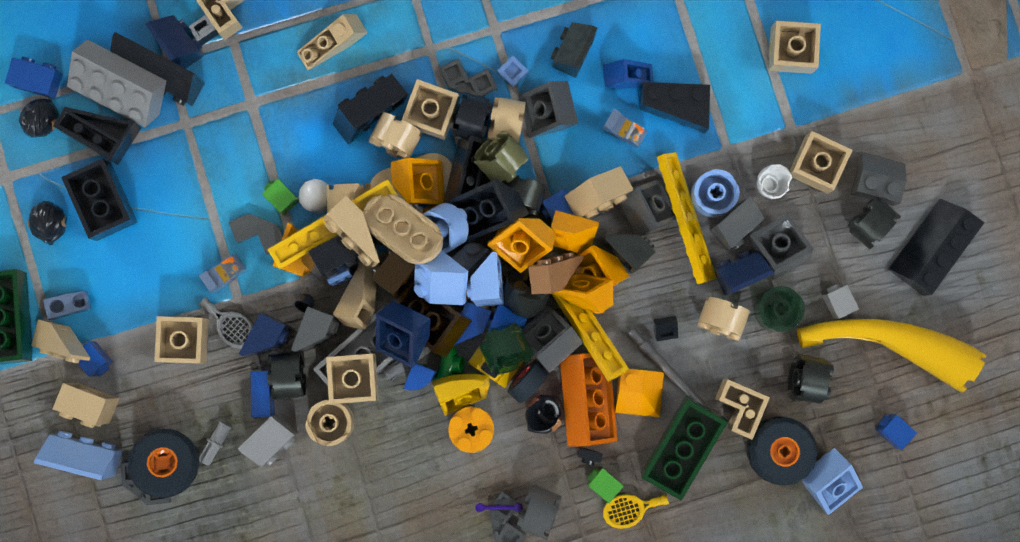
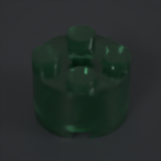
M786 286L765 290L757 297L754 306L757 322L762 328L771 332H785L794 329L800 323L805 313V305L801 296ZM775 307H782L783 312H776Z
M517 323L511 324L499 331L497 329L488 331L485 334L486 339L480 344V350L490 372L493 373L495 371V374L498 375L518 369V363L524 360L526 364L533 356L526 337Z

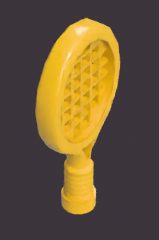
M619 494L610 503L607 502L605 504L603 518L607 524L614 528H630L643 518L648 508L669 504L666 494H663L660 497L644 501L632 494Z

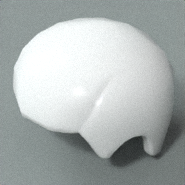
M781 164L769 165L758 174L757 189L763 197L768 199L781 198L790 190L789 184L792 174L787 167Z
M319 179L306 181L299 189V203L310 212L316 214L326 212V185L329 184Z

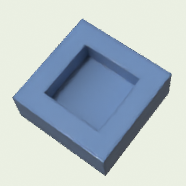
M512 56L497 70V73L513 88L528 74V70Z

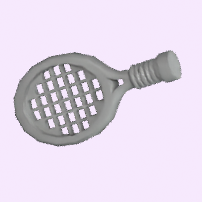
M208 298L202 299L199 306L215 316L219 337L227 345L241 349L245 343L243 340L247 339L246 336L249 335L253 327L250 319L234 311L221 312L217 310V307Z

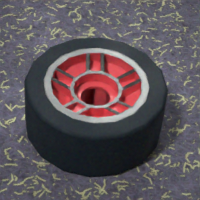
M537 360L532 361L513 380L507 392L516 401L523 403L538 390L546 380L549 372Z

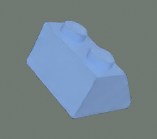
M441 250L439 255L430 262L415 264L414 291L419 297L425 299L430 304L463 305L466 303L468 271Z
M492 252L470 277L471 284H467L468 298L477 307L504 304L501 259L497 252Z
M835 448L825 453L816 462L809 475L802 479L806 489L827 515L831 514L863 488L853 466Z

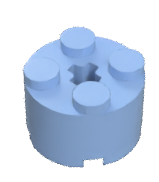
M714 169L704 173L695 181L690 196L694 209L700 214L707 217H719L736 205L740 191L738 184L730 173ZM714 189L716 194L719 195L716 198H713V194L710 193Z
M442 203L423 213L424 216L439 227L443 236V252L448 253L466 242L469 229L466 220L467 214L463 209H458L449 203Z

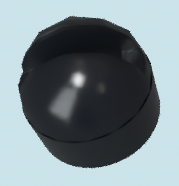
M302 294L297 298L295 307L305 313L307 307H314L315 300L310 294Z

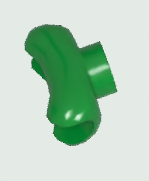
M456 346L451 349L446 357L440 355V369L436 380L463 373L465 359L463 356H458Z

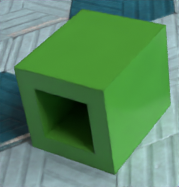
M279 179L270 181L264 187L265 191L262 195L283 216L299 202V199Z
M602 467L599 470L595 468L587 477L589 480L587 485L608 503L624 487Z

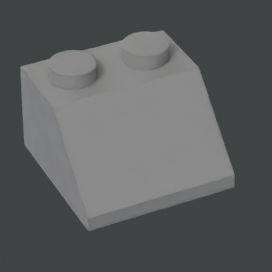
M274 415L260 426L238 450L260 467L266 464L271 466L279 458L278 452L283 448L287 450L296 442L294 437L298 433L280 415Z

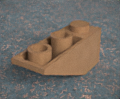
M563 252L560 255L550 256L549 259L537 260L536 265L529 266L532 294H551L563 290L583 260V255H574V252Z

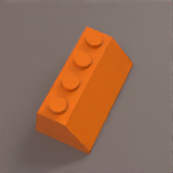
M590 353L569 355L560 363L568 447L617 442L612 380L607 381Z

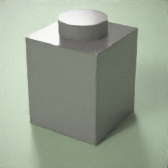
M839 283L826 289L828 293L822 295L833 320L840 319L859 310L848 285L840 287Z

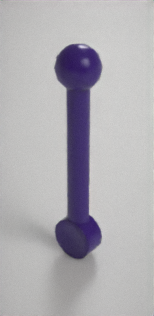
M478 503L475 509L477 512H482L483 510H515L520 512L523 509V505L521 503H516L515 505H483Z

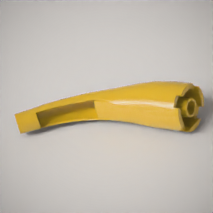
M845 319L797 328V336L801 348L823 344V340L835 338H853L877 342L913 362L961 393L967 390V387L964 386L967 381H975L985 364L981 359L987 356L975 347L946 334L912 324L889 320Z

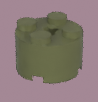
M501 131L496 134L498 138L493 141L488 139L479 147L474 156L477 161H474V163L490 181L498 179L499 181L505 180L510 182L516 177V171L520 166L528 161L529 156L508 131Z

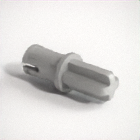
M221 420L219 421L211 437L207 438L208 442L199 456L201 463L205 465L211 464L218 450L223 448L222 444L232 426Z

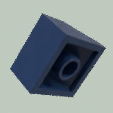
M174 15L149 21L145 24L168 58L179 66L186 69L203 57L200 51L203 47L195 37L191 38L187 32L190 29L183 19L179 21Z
M748 250L739 254V260L733 263L729 259L718 264L719 269L715 270V274L724 295L734 293L774 274L771 267L758 251L751 253Z
M393 300L376 313L375 350L413 368L430 337L431 319Z
M260 313L239 355L252 357L282 347L283 343L287 344L292 336V332H290L292 326L268 314Z

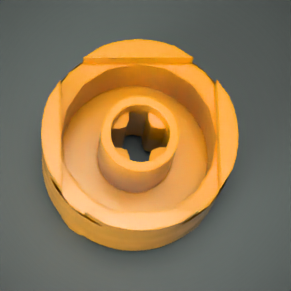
M464 407L451 418L448 428L449 437L452 443L461 451L468 453L481 451L490 444L493 438V419L487 411L480 407ZM468 423H471L473 426L477 425L478 429L475 430V435L466 432L465 429L468 428Z

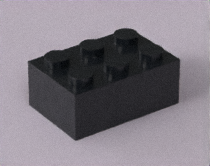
M102 158L61 177L88 239L99 241L138 223L111 162Z

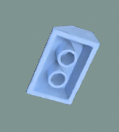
M58 431L57 434H50L34 463L104 480L115 477L122 450L115 448L116 444L102 442L101 445L93 443V438L80 436V439L72 437V433Z

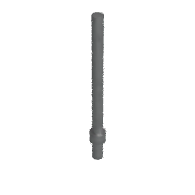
M633 327L628 334L639 345L640 351L643 354H647L685 395L708 407L653 348L654 345L649 339L645 340Z

